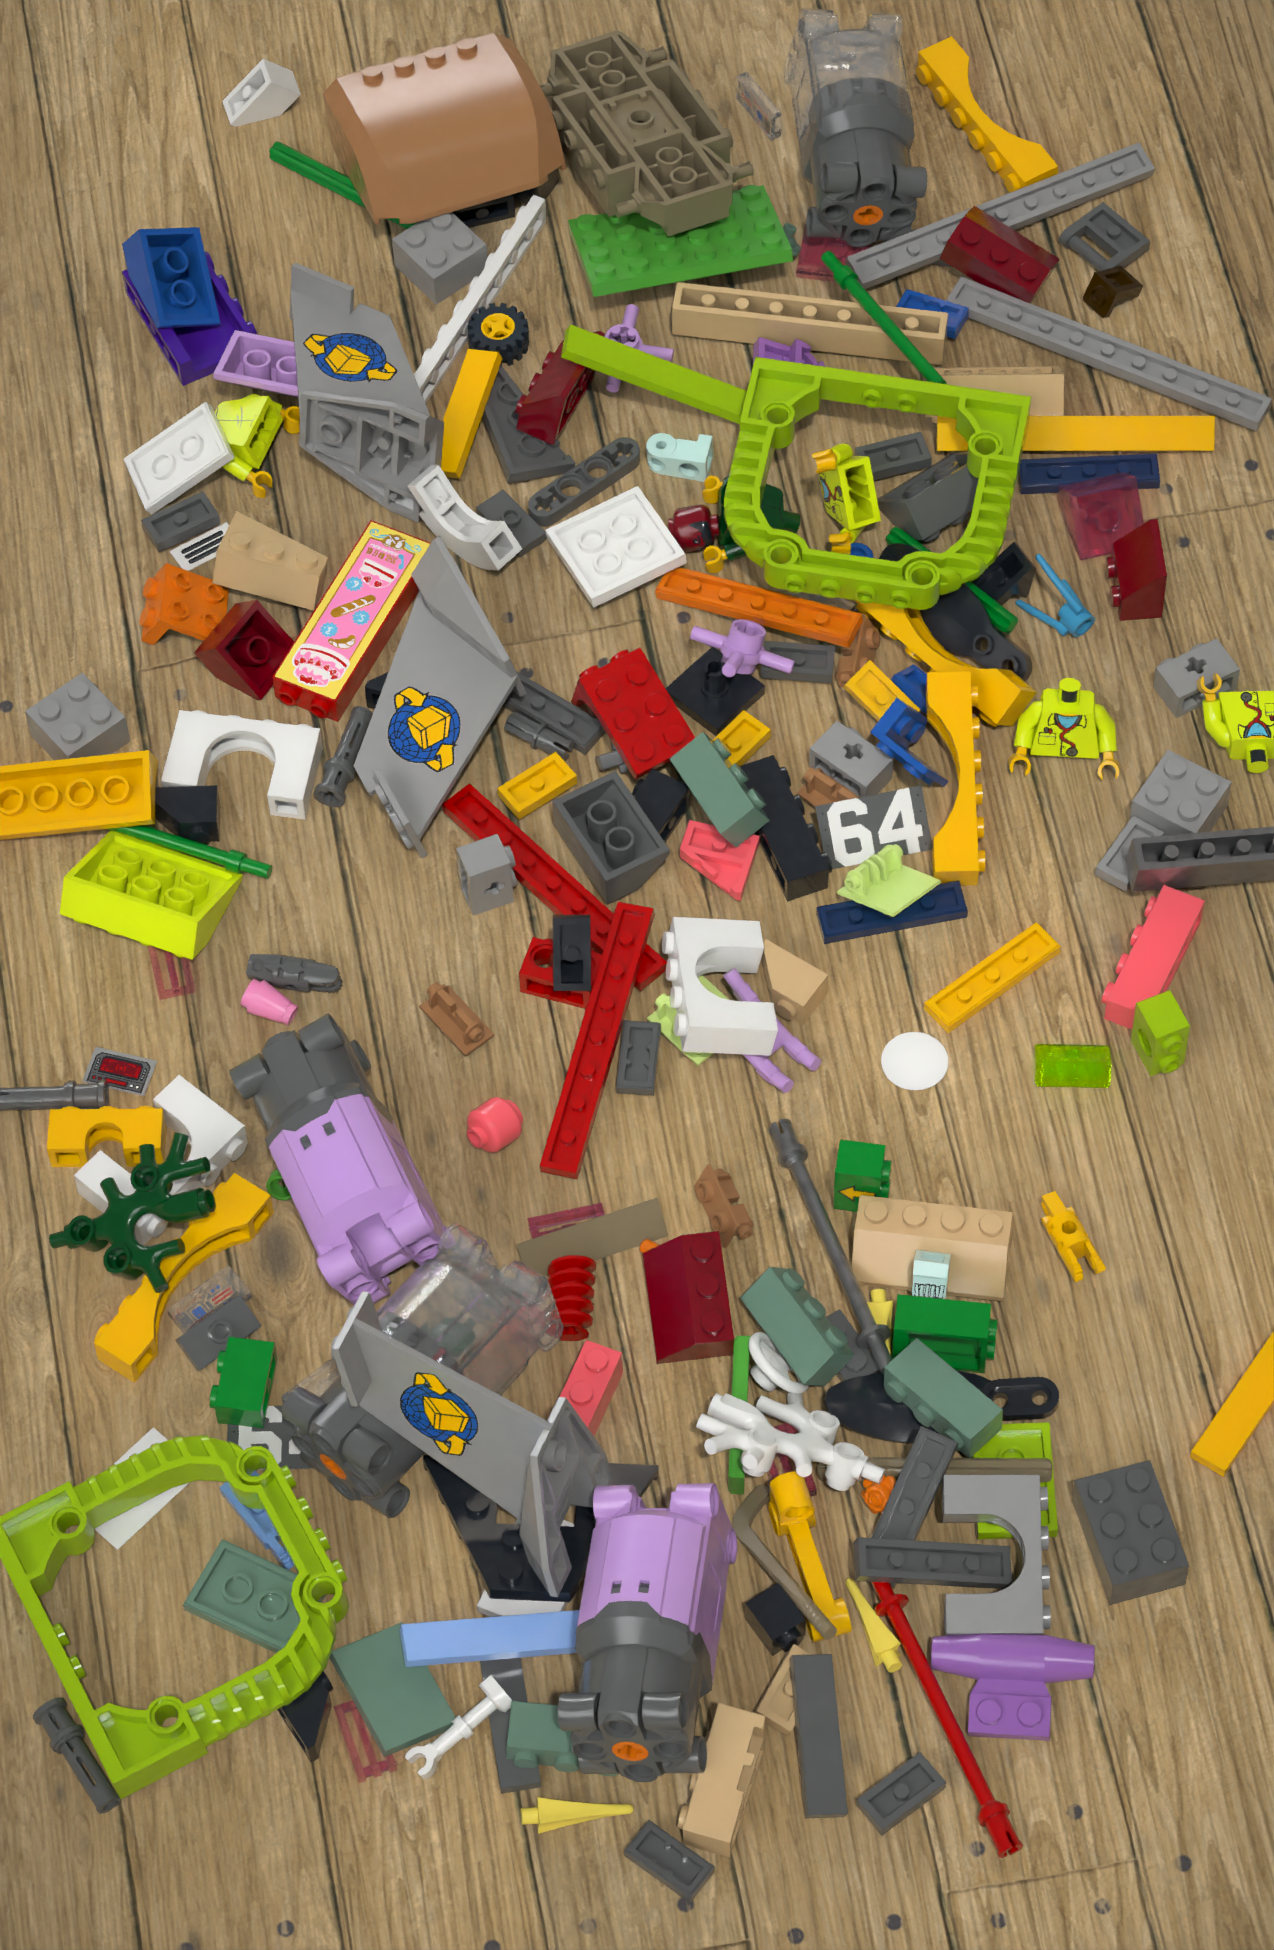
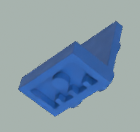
M896 698L870 732L880 740L876 746L891 758H895L902 763L903 768L919 780H923L929 786L935 781L945 787L949 781L908 749L911 743L917 742L924 734L925 724L928 722L927 717Z

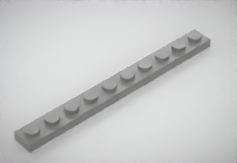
M1138 142L976 207L1011 229L1016 230L1151 177L1155 168ZM970 209L848 256L845 265L851 267L858 276L857 281L864 289H867L938 261L948 239Z
M960 277L946 300L969 307L968 318L1255 431L1259 429L1271 408L1272 398L964 277Z

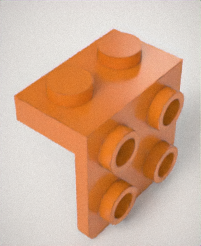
M166 563L154 577L147 579L143 588V597H146V602L139 620L140 626H143L141 641L155 645L168 629L204 641L226 615L228 588L212 583L213 580Z

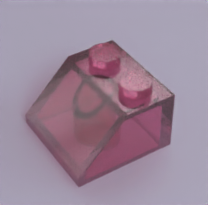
M1122 472L1058 487L1064 522L1079 560L1111 554L1115 541L1144 524L1137 480L1135 476L1129 473Z

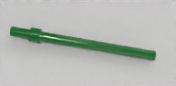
M832 251L825 252L821 260L834 274L833 279L841 289H847L926 381L946 384L942 376L857 281L858 276L851 267L843 265Z
M145 825L109 829L224 865L226 870L237 874L246 872L269 879L272 873V865L247 858L246 853L234 849L228 852Z

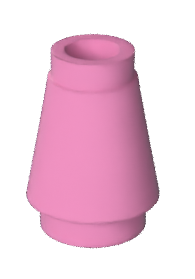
M253 979L240 1002L241 1006L247 1008V1013L284 1023L287 1026L290 1025L298 1010L297 1005L293 1004L291 1000L265 980L260 982Z

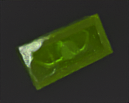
M1035 1044L1036 1086L1108 1088L1110 1086V1046Z

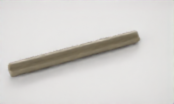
M869 1457L868 1462L885 1469V1477L891 1475L897 1481L907 1458ZM952 1458L945 1475H1040V1482H1049L1052 1478V1463L1048 1458ZM818 1462L817 1473L819 1479L827 1481L825 1471L828 1465Z

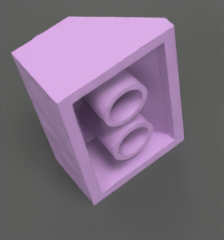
M235 330L213 373V379L228 384L298 398L294 342Z

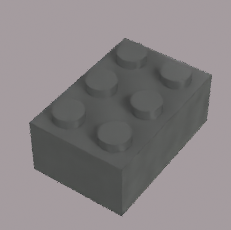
M1150 1460L1074 1480L1072 1502L1109 1605L1186 1584L1189 1564Z

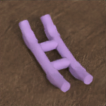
M736 968L729 970L723 975L738 1001L761 1002L758 995L744 981ZM776 1018L778 1032L771 1055L783 1046V1049L795 1061L802 1063L811 1071L817 1070L821 1064V1059L809 1051L808 1047L796 1036L794 1037ZM743 1054L756 1068V1072L769 1084L776 1086L783 1093H787L792 1089L794 1082L769 1060V1056Z

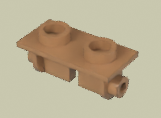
M862 614L863 622L849 648L842 646L841 652L843 655H852L840 657L836 679L841 687L869 660L874 663L876 649L880 646V633L872 625L866 614Z
M813 767L806 771L804 779L807 783L797 792L800 798L814 807L859 798L858 795L825 774L821 768L814 769Z
M435 982L428 988L429 999L419 1005V1008L465 1057L495 1036L449 985H440L438 982Z
M708 1164L694 1185L698 1201L702 1203L709 1217L712 1230L719 1231L721 1245L723 1248H727L734 1236H739L740 1239H747L752 1236L754 1223L750 1219L744 1204H730L738 1202L740 1198L730 1174L725 1173L723 1169L713 1170L711 1164Z

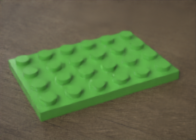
M747 185L739 190H734L732 205L729 206V217L671 236H667L659 224L641 216L640 213H632L617 218L616 215L609 217L607 213L599 215L584 214L576 219L568 220L569 233L593 297L793 261L791 245L764 185Z

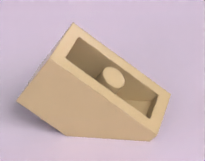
M766 939L763 943L762 965L771 1003H774V1009L781 1017L787 1020L793 1019L804 1025L828 994V974Z

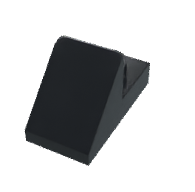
M1013 542L980 577L971 583L1002 605L1013 594L1024 598L1029 595L1036 567L1016 542Z
M553 915L554 991H591V915Z

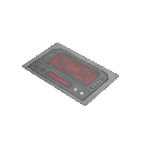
M95 1047L83 1082L94 1084L99 1083V1080L106 1079L110 1089L144 1096L157 1061Z

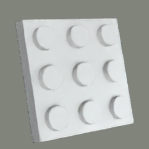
M638 486L545 530L547 540L593 608L687 563L684 551Z

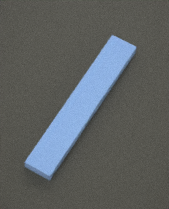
M580 1610L401 1624L399 1631L405 1667L577 1653L575 1650L576 1629Z

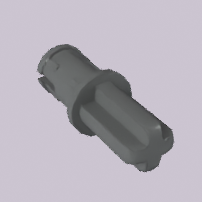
M512 712L506 720L505 730L530 743L531 748L534 750L540 748L549 754L557 752L564 761L570 755L558 746L571 753L573 751L574 741L551 731L546 723L540 725L518 712Z

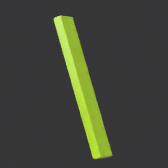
M570 324L566 329L561 358L740 424L747 393L746 390Z

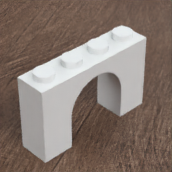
M179 710L161 785L162 787L205 786L211 767L221 757L236 751H253L264 755L274 764L267 794L270 815L306 820L323 750L320 728H314L306 724L291 725L277 723L268 719L262 721L245 719L237 715L207 714L200 710L192 712Z
M673 917L669 932L665 931L663 933L662 952L663 954H668L666 979L667 981H672L673 985L670 992L671 1008H676L677 1012L674 1020L675 1036H680L682 1052L771 1056L778 1032L774 1003L727 1000L709 992L698 979L699 976L706 973L728 972L733 968H736L739 973H757L764 950L760 921Z
M178 1075L153 1099L155 1108H163L166 1126L174 1132L189 1136L188 1144L191 1146V1153L187 1161L207 1157L210 1162L209 1172L173 1181L172 1189L169 1192L171 1195L210 1186L216 1181L221 1170L231 1160H237L244 1153L248 1144L245 1125L182 1076ZM101 1150L74 1175L78 1194L102 1213L108 1207L107 1198L100 1187V1183L104 1179L114 1178L119 1190L125 1195H130L136 1190L131 1184V1174ZM153 1214L143 1215L135 1226L137 1241L145 1245L152 1237H158L166 1229L168 1221H164Z

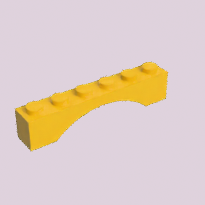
M952 36L918 51L916 75L921 84L928 86L938 105L945 107L951 115L955 126L962 128L968 136L972 147L975 150L979 149L986 158L989 168L1000 175L1010 193L1058 174V165L1041 144L1024 140L1007 132L995 124L981 110L969 86V56Z
M855 600L858 603L856 608L859 612L866 614L870 619L875 618L882 624L880 628L882 632L894 640L899 639L907 646L905 651L912 658L920 662L924 661L931 667L929 672L970 671L971 685H978V706L976 707L981 711L979 716L988 724L997 727V725L1013 726L1037 693L1012 670L977 668L956 658L945 650L933 637L918 609H899L891 605L861 603Z
M970 671L927 672L926 677L927 721L940 734L949 748L956 766L958 779V794L954 808L944 826L933 838V877L941 880L940 884L959 880L961 886L977 885L979 872H985V850H978V839L984 838V818L977 817L976 805H982V783H975V772H981V751L974 750L973 739H979L980 725L979 717H972V706H978V685H971Z
M233 1173L226 1183H220L214 1190L215 1211L211 1212L207 1218L189 1222L188 1229L180 1237L185 1244V1252L167 1257L161 1261L160 1269L169 1284L168 1288L163 1292L156 1293L147 1276L144 1275L142 1285L133 1295L129 1294L124 1298L119 1306L118 1314L110 1323L103 1324L96 1333L94 1346L98 1360L134 1383L158 1355V1334L161 1318L170 1297L180 1282L196 1266L212 1255L232 1246L252 1241L274 1214L271 1195L236 1173Z

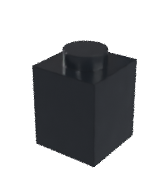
M779 1583L745 1603V1620L772 1656L782 1650L788 1652L793 1644L798 1646L803 1641L806 1633V1619Z

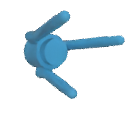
M1037 554L1035 556L1037 562L1067 601L1058 612V615L1061 617L1060 622L1020 599L1016 601V605L1055 628L1063 637L1069 632L1074 637L1082 636L1092 627L1095 617L1085 608L1065 579L1060 580L1043 556Z

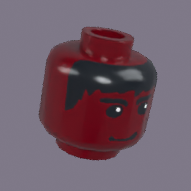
M704 504L678 508L675 510L673 518L668 519L669 531L684 552L705 550L708 546H714L715 536L719 535L718 514L712 515L709 507Z

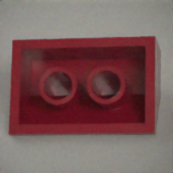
M973 206L964 215L948 239L939 258L979 284L1030 304L1060 260L976 206Z
M601 331L593 332L605 337V333ZM564 340L560 343L555 353L552 351L548 352L542 366V374L535 373L528 389L530 393L528 396L522 394L515 409V413L519 415L516 429L551 445L555 444L591 385L596 370L561 358Z
M719 1231L680 1235L644 1252L643 1263L656 1363L663 1364L734 1355V1334Z

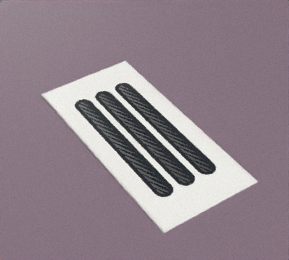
M226 522L176 547L170 553L182 569L189 571L216 557L217 549L229 524Z

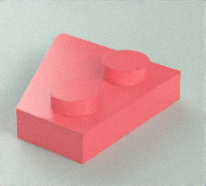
M689 820L680 847V858L735 900L741 901L760 844V836L751 835L738 847H735L720 835L714 825Z

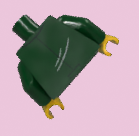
M712 475L708 476L704 481L705 489L702 491L704 501L709 504L718 502L719 545H724L722 550L716 546H708L704 550V560L708 561L705 566L709 573L720 572L724 567L725 559L733 561L746 556V552L732 539L725 521L724 496L729 475L722 482H720L718 477ZM766 483L760 508L767 522L773 529L796 533L800 526V514L785 511L782 490Z

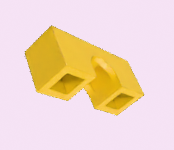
M68 1106L62 1109H50L47 1152L51 1167H83L90 1160L92 1149L97 1144L109 1140L123 1145L122 1149L127 1167H135L140 1163L139 1146L143 1144L154 1145L156 1163L162 1164L165 1161L167 1131L163 1108L140 1106L136 1109H118L112 1106H103L99 1109H79Z

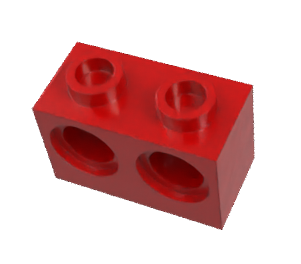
M532 937L519 971L520 992L586 1009L591 991H554L553 939ZM592 950L591 990L602 954H598L594 950ZM543 964L552 965V966L547 967V968L539 967L540 965H543Z

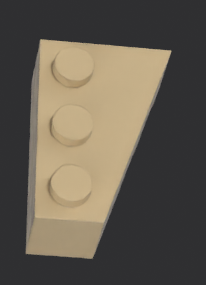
M236 511L217 549L212 583L314 611L323 592L328 557Z
M718 1703L711 1731L708 1730L705 1736L707 1746L706 1769L704 1773H693L689 1789L693 1792L690 1805H683L677 1828L683 1829L684 1845L731 1857L765 1750L766 1716Z

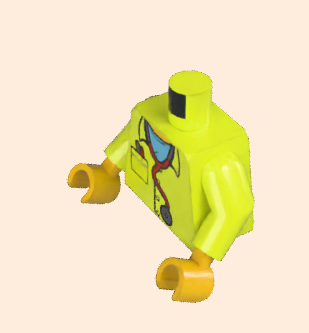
M251 394L238 400L223 401L218 405L215 414L235 458L222 466V468L243 482L245 479L251 482L253 494L258 498H265L266 490L258 484L263 483L272 488V477L265 471L255 473L252 471V468L259 469L283 420V427L288 433L297 434L300 432L299 407L291 406L285 410L282 409V404L272 401L269 396H260L258 394Z
M842 443L828 450L812 453V457L816 460V473H819V483L822 489L825 509L829 515L843 526L839 534L829 535V542L832 543L831 552L850 554L851 544L855 542L865 526L881 521L869 457L853 456L852 448L848 444Z
M1217 673L1213 674V689L1206 688L1204 676H1200L1197 680V688L1201 693L1205 694V700L1202 701L1206 731L1219 746L1226 748L1229 758L1232 760L1246 759L1249 772L1262 773L1269 768L1268 759H1274V691L1219 692L1218 698H1216L1215 692L1222 685L1220 676Z
M1065 678L1060 681L1059 689L1047 688L1043 690L1040 701H1034L1019 716L1014 746L1017 749L1016 753L1012 754L1008 760L1011 773H1013V765L1017 760H1024L1026 762L1023 772L1024 776L1030 772L1031 763L1026 756L1027 749H1030V755L1099 759V753H1103V760L1098 767L1099 777L1102 780L1104 778L1103 766L1112 765L1116 770L1115 779H1117L1120 773V764L1114 758V752H1117L1115 722L1103 705L1096 704L1095 694L1092 691L1081 690V684L1078 680Z

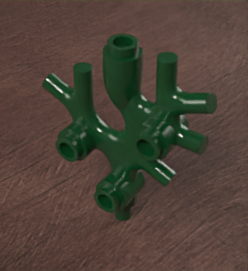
M174 1132L168 1156L162 1164L156 1163L153 1144L140 1145V1163L134 1167L130 1176L131 1184L136 1189L135 1192L125 1195L119 1190L114 1178L104 1179L100 1183V1187L108 1201V1207L105 1212L93 1219L85 1215L73 1218L68 1225L64 1226V1231L49 1235L51 1247L54 1249L68 1246L70 1249L82 1247L96 1252L103 1249L110 1242L111 1246L106 1250L103 1258L107 1271L128 1280L136 1279L145 1273L156 1293L163 1292L168 1288L169 1284L160 1269L161 1261L167 1257L183 1254L185 1252V1244L179 1238L151 1246H144L136 1239V1223L146 1214L156 1215L168 1222L187 1223L207 1218L211 1212H214L216 1202L210 1190L196 1188L175 1195L169 1193L172 1189L173 1181L209 1172L210 1162L208 1158L202 1157L185 1161L184 1154L189 1136Z

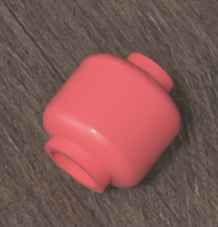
M499 1097L490 1098L469 1113L467 1117V1137L476 1148H481L490 1153L498 1152L519 1138L522 1132V1113L511 1100Z

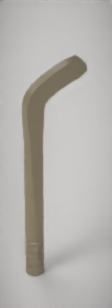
M758 1485L746 1497L733 1517L732 1527L735 1530L736 1537L757 1559L774 1581L781 1585L793 1603L825 1640H829L835 1636L837 1628L751 1529L754 1518L770 1500V1487Z

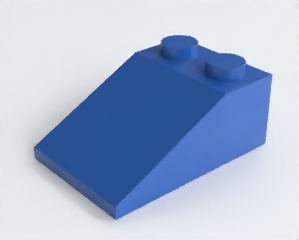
M199 227L138 229L122 243L129 277L157 328L218 326L220 324Z

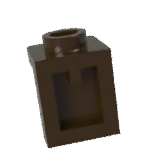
M1122 266L1094 272L1085 291L1083 301L1102 318H1107L1111 315L1116 302L1138 297L1143 285Z

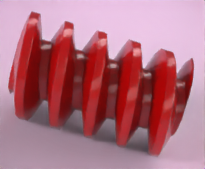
M567 1255L553 1260L548 1265L549 1278L547 1279L548 1292L546 1293L547 1306L545 1307L546 1319L544 1321V1330L554 1339L580 1341L589 1336V1332L585 1328L593 1325V1317L590 1313L594 1310V1303L591 1299L594 1298L595 1290L591 1286L595 1284L596 1278L592 1273L596 1270V1262L589 1257Z

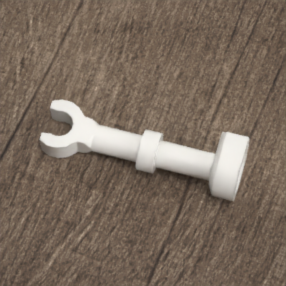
M492 1675L479 1685L487 1697L462 1718L460 1715L455 1717L451 1721L453 1725L432 1743L413 1747L406 1753L405 1758L410 1764L420 1757L426 1758V1765L417 1772L423 1780L430 1778L435 1773L437 1762L444 1753L463 1737L466 1740L474 1734L472 1730L496 1709L507 1712L511 1708V1698Z

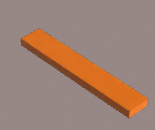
M681 567L665 573L655 589L657 599L735 619L750 620L762 626L847 648L851 646L863 622L862 613Z

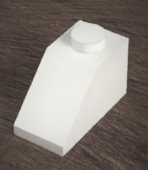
M262 59L222 102L230 125L237 127L281 116L301 94L293 71Z

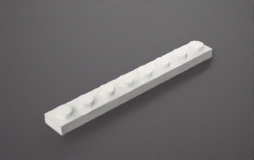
M533 195L526 206L523 205L519 209L516 222L511 229L505 230L500 246L495 253L489 254L484 270L479 277L475 276L473 278L469 292L464 300L457 302L452 318L448 324H443L440 328L437 341L431 349L428 348L424 352L421 365L413 374L425 403H427L468 341L469 320L471 321L472 314L474 312L479 314V308L483 306L486 309L489 308V304L493 303L546 223L545 199Z

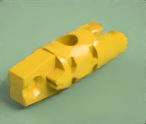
M1056 1191L1043 1195L1041 1198V1208L1045 1217L1041 1218L1042 1223L1073 1280L1078 1282L1084 1278L1082 1267L1077 1261L1083 1256L1086 1257L1090 1267L1096 1274L1105 1271L1106 1267L1072 1206L1066 1208Z

